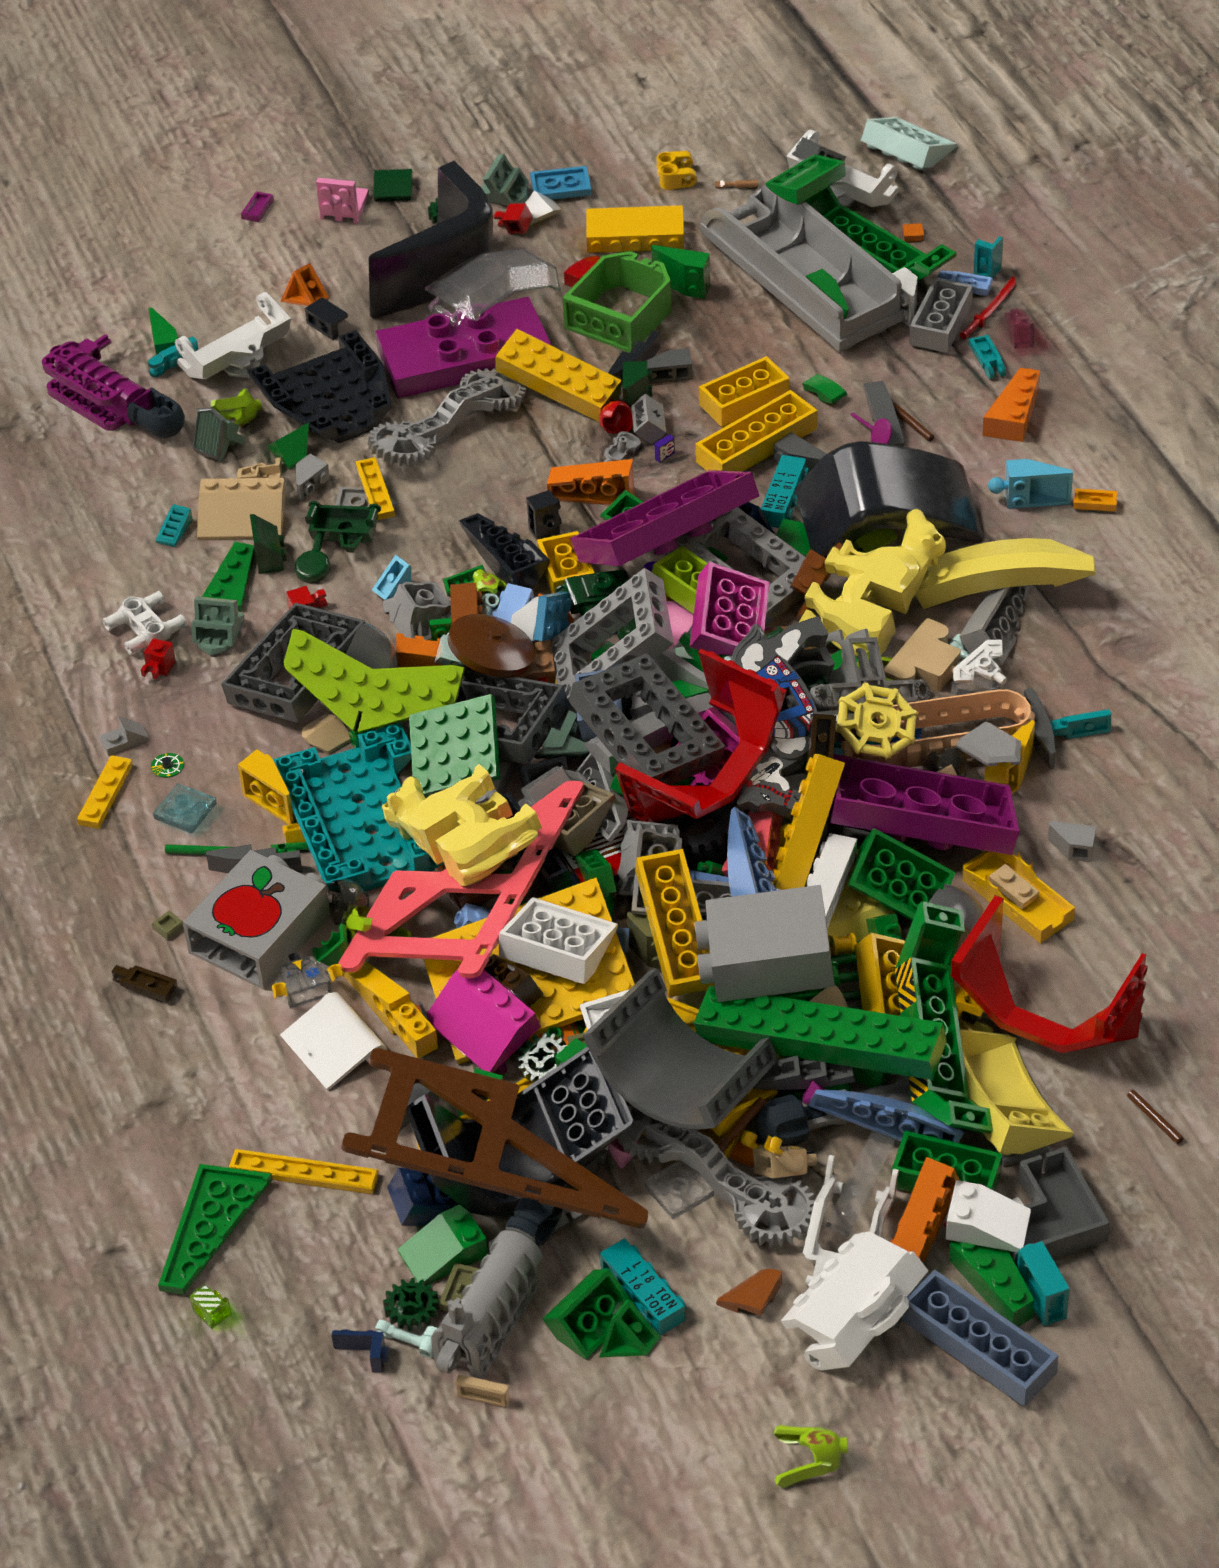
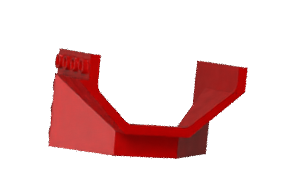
M700 649L698 653L711 696L709 704L731 714L735 718L740 743L710 786H669L619 762L615 772L630 816L639 821L659 823L683 814L698 819L732 802L768 750L787 690L779 687V684L771 678H763L754 670H746L732 660L727 661L720 658L715 652H707Z
M996 895L993 897L953 957L951 977L999 1028L1060 1053L1138 1038L1140 1022L1143 1017L1141 1009L1145 1000L1143 997L1146 987L1144 977L1148 970V966L1145 965L1146 954L1142 953L1110 1005L1074 1029H1071L1015 1006L1000 962L1004 898Z

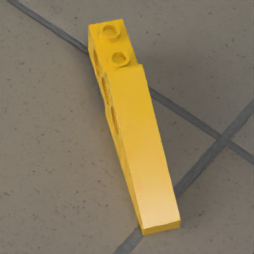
M366 961L358 971L344 972V977L388 1030L393 1035H398L416 1058H421L438 1049L436 1029L410 1000L408 991Z

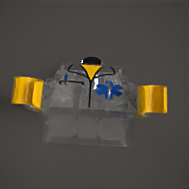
M292 953L287 957L288 963L281 966L282 974L277 976L275 984L272 985L274 999L282 996L287 997L289 1009L322 999L326 994L332 993L330 980L333 982L338 977L345 976L341 964H334L329 967L322 962H317L313 956L301 958L300 954Z

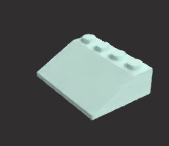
M898 117L867 119L861 138L862 142L867 143V147L883 150V154L888 156L894 155L898 157L897 160L904 163L910 162L914 168L920 170L933 167L957 147V143Z

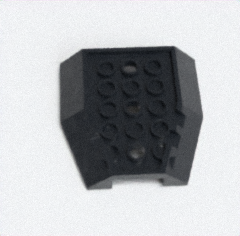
M356 330L338 336V350L273 374L268 366L264 364L247 371L274 408L302 425L309 423L310 430L337 443H342L373 431V428L379 425L392 407L383 363Z

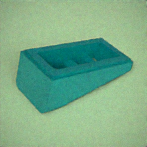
M173 504L157 535L156 543L176 547L193 521L191 509Z

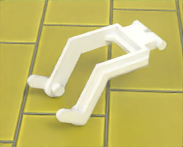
M829 1155L824 1185L814 1202L803 1254L806 1259L816 1262L813 1276H807L806 1285L813 1278L819 1276L824 1270L823 1266L825 1263L835 1258L838 1254L823 1250L818 1243L824 1213L834 1194H842L844 1185L843 1182L837 1181L838 1175L833 1174L834 1155ZM893 1169L890 1187L886 1186L884 1191L877 1190L875 1203L878 1204L874 1210L870 1232L881 1237L884 1221L895 1200L899 1175L898 1169Z

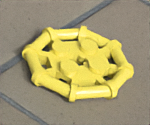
M863 683L860 688L845 697H840L838 700L839 711L835 729L855 750L854 753L884 757L885 760H888L905 747L915 743L916 738L914 735L918 712L907 703L897 688L889 689ZM873 695L887 697V699L873 697ZM864 696L866 699L864 703L857 704L855 702ZM893 701L900 707L901 712L898 709L897 711L894 709ZM848 710L854 712L853 720H847ZM878 716L879 720L883 721V723L877 724L872 719ZM901 720L907 721L906 730L900 728ZM855 728L856 734L861 738L860 742L853 735L850 729ZM897 736L901 739L890 746L889 742L893 737ZM867 741L881 743L882 748L865 744Z

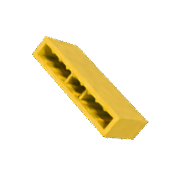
M683 205L586 209L587 253L652 251V245L684 249Z

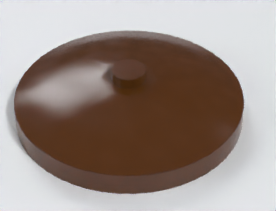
M471 614L460 617L452 624L448 634V645L455 657L469 668L489 676L504 678L519 676L529 670L535 657V648L528 635L516 625L495 616Z

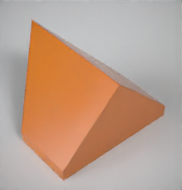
M311 263L293 271L280 302L309 306L321 297L329 298Z

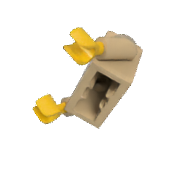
M747 1130L744 1131L741 1137V1142L753 1149L754 1174L770 1178L807 1174V1166L816 1165L817 1158L814 1151H806L805 1148L796 1146H781L782 1140L778 1137L772 1138L768 1136L764 1146L761 1143L755 1144L758 1136Z

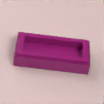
M256 191L242 211L241 219L259 223L274 201L273 194Z

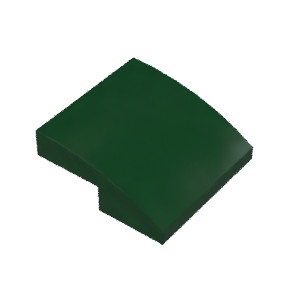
M412 169L374 171V201L412 200Z

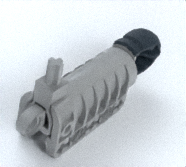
M526 1190L527 1192H531V1193H535V1194L541 1195V1193L534 1192V1191H531V1190ZM520 1198L514 1210L515 1216L509 1218L506 1223V1230L501 1231L490 1247V1255H486L482 1259L481 1269L475 1271L472 1275V1284L467 1285L462 1291V1299L456 1298L455 1301L449 1300L447 1303L448 1313L442 1324L431 1336L433 1358L436 1361L437 1369L451 1373L460 1360L467 1363L471 1376L479 1379L485 1377L536 1293L538 1287L537 1268L543 1260L540 1245H544L559 1223L564 1209L539 1203L540 1201Z

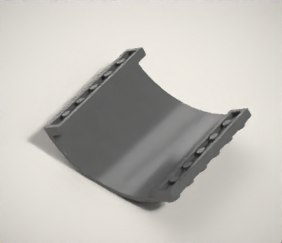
M658 969L649 970L583 1034L585 1043L590 1049L598 1068L610 1085L628 1103L642 1113L660 1122L680 1128H715L779 1060L770 1038L761 1039L746 1056L721 1049L703 1039L679 1017L665 995L667 988Z

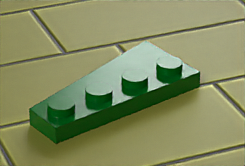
M235 541L202 597L237 600L238 611L242 612V602L245 599V589L249 581V571L252 568L255 554L254 545Z

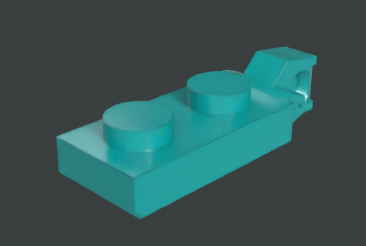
M1110 709L1052 720L1050 723L1054 736L1061 735L1062 737H1067V739L1110 732Z

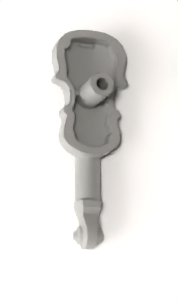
M620 432L616 438H613L614 445H610L605 450L604 457L606 460L604 462L625 459L627 454L634 453L639 449L640 439L629 432Z

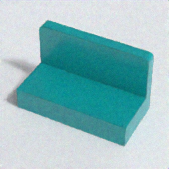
M999 236L993 244L980 239L976 241L973 274L994 278L1002 268L1003 237Z

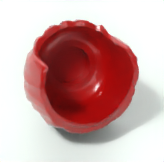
M622 401L609 402L600 411V426L610 434L623 431L629 432L633 428L630 407Z

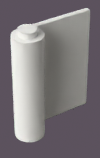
M338 992L326 994L322 1000L280 1034L328 1091L364 1060L369 1063L373 1049L381 1048L387 1050L385 1044Z

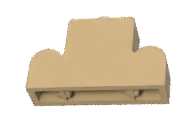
M926 618L884 668L885 677L892 680L923 679L928 683L927 686L929 685L930 689L941 691L947 682L954 678L953 669L960 663L961 650L948 644L949 629L947 626Z

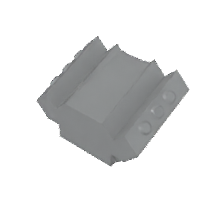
M405 582L398 585L394 597L383 600L384 613L389 612L390 622L394 623L399 633L404 634V637L414 638L416 635L424 636V640H431L429 620L451 618V603L437 582Z
M556 766L523 787L521 792L525 797L518 801L520 807H523L525 804L531 807L566 781L591 783L579 772L565 771L563 766Z
M634 820L626 821L622 830L624 838L621 843V861L617 872L620 878L616 886L618 894L633 896L637 857L681 849L682 838H679L680 831L677 825Z

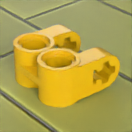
M689 151L661 152L657 155V175L659 176V185L662 189L687 188L697 183L696 172L691 168L693 166V158Z

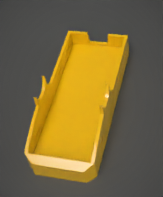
M983 851L964 864L963 881L988 902H991L995 895L1004 898L1003 914L1039 943H1042L1074 920L1075 907L1041 881L1032 869L1033 862L1031 865L1026 864L1022 860L1020 852L1017 857L1014 854L1008 855ZM1004 864L1039 891V897L1023 910L1001 893L1000 885L995 887L989 881V876Z

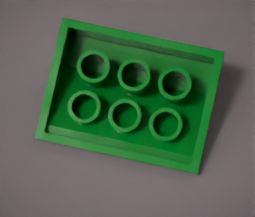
M873 828L862 842L847 886L913 921L919 903L922 901L929 903L938 889L944 890L945 884L951 885L956 872Z

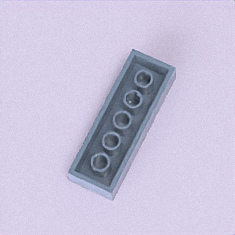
M934 1270L907 1296L909 1308L901 1316L902 1321L1025 1407L1057 1374L1059 1355L938 1271Z

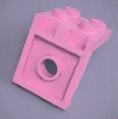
M318 178L316 187L320 219L324 220L326 215L335 216V221L343 222L344 217L353 218L354 223H358L369 197V189L356 188L355 181Z

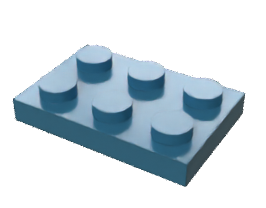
M587 166L530 172L533 192L536 191L550 199L591 195Z
M557 592L539 596L534 640L544 641L553 639L569 627L567 615L571 608L570 593Z

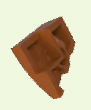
M775 1269L758 1271L719 1297L716 1305L736 1313L741 1308L762 1316L769 1302H773L782 1285V1271Z

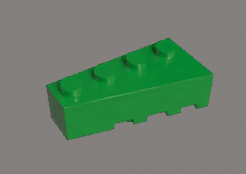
M958 1241L950 1242L949 1261L995 1312L1017 1327L1033 1318L1034 1298L1009 1251Z

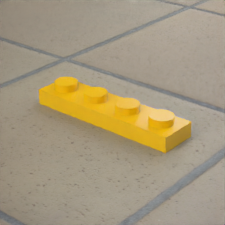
M376 457L355 461L368 504H378L381 506V511L378 512V520L395 517L394 508Z
M110 756L77 818L78 825L100 829L133 766L132 759Z

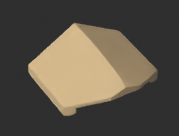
M326 713L302 727V738L328 755L351 742L347 728L336 715Z

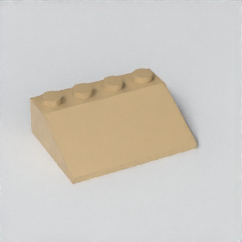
M284 478L201 479L197 539H253L250 514H255L277 526L278 535H282L287 498Z

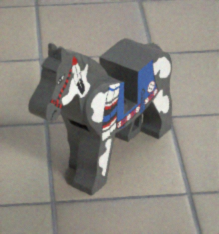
M819 616L790 625L780 634L770 639H767L761 626L754 624L749 633L738 643L733 651L731 660L746 670H754L763 678H771L779 684V687L787 690L768 750L740 790V798L735 807L738 810L748 808L755 814L757 812L771 811L787 819H793L794 816L791 815L792 808L795 802H799L801 793L798 790L791 789L784 777L800 770L807 762L810 714L836 715L837 724L839 709L817 712L814 701L800 678L804 676H830L835 665L825 647L828 632ZM808 647H816V648H812V649H807V650H805V648H808ZM848 710L847 720H853L854 712ZM876 717L872 719L873 722L879 724ZM855 728L850 729V731L856 738H860L856 734ZM835 729L834 742L846 741V739L840 733L836 732Z

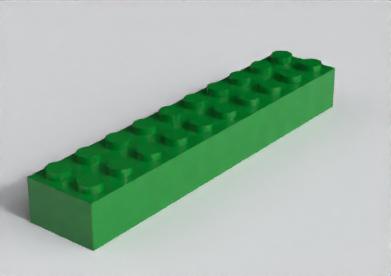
M715 986L708 987L694 1021L696 1034L711 1044L751 1050L761 1039L770 1038L777 1055L798 1056L802 1059L929 1080L934 1078L947 1042L942 1022L771 995L717 1002Z

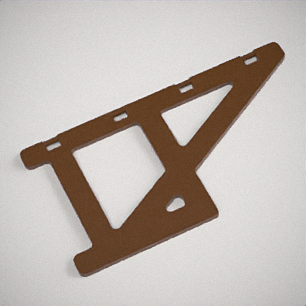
M381 1048L372 1050L369 1064L372 1067L389 1071L391 1075L372 1134L364 1136L352 1132L346 1133L341 1145V1149L344 1152L365 1158H375L392 1165L519 1198L540 1201L539 1203L573 1212L610 1219L635 1228H644L646 1226L649 1214L647 1209L512 1120L511 1117L519 1085ZM414 1084L423 1085L483 1126L473 1162H464L397 1143ZM475 1094L486 1096L490 1100L484 1101ZM511 1144L579 1191L500 1171L498 1167L504 1145ZM371 1149L386 1153V1155L371 1151ZM450 1169V1170H454V1171H457V1172H461V1173H463V1175H462V1174H458V1173H454V1172H450V1171H448V1170ZM526 1189L541 1193V1195L527 1192ZM603 1209L618 1213V1215L604 1212Z

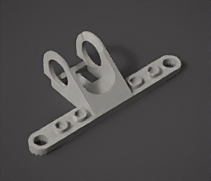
M868 629L854 632L848 635L845 640L842 630L828 633L825 647L831 641L837 642L842 648L843 662L838 669L833 670L832 674L826 677L831 684H820L811 688L810 695L816 708L839 707L838 700L840 697H845L857 690L863 683L889 689L897 688L907 703L928 700L930 698L929 685L927 686L928 683L923 679L886 681L877 637H869ZM853 644H866L869 650V659L863 648L856 649L859 660L858 668ZM873 695V697L887 699V697ZM863 696L856 700L857 704H862L866 699Z

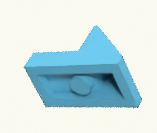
M395 555L372 591L384 600L394 597L399 584L411 582L412 566Z

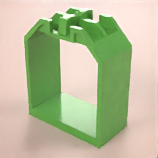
M631 251L602 256L563 297L564 329L630 353L636 342H644L671 312V283L664 263L655 260L651 264L652 260L648 258L638 261L636 260L639 257L638 254ZM622 286L629 288L630 291L649 297L632 317L594 303L606 289Z

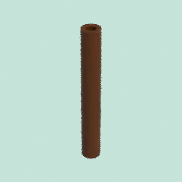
M893 403L895 412L901 419L929 442L934 439L935 436L898 404Z
M1134 1089L1128 1092L1127 1097L1176 1144H1180L1183 1141L1184 1137Z
M759 1096L718 1142L717 1146L722 1153L766 1105L767 1102Z

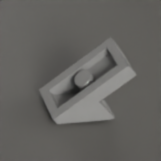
M118 716L119 729L99 735L100 742L108 756L150 741L141 723Z

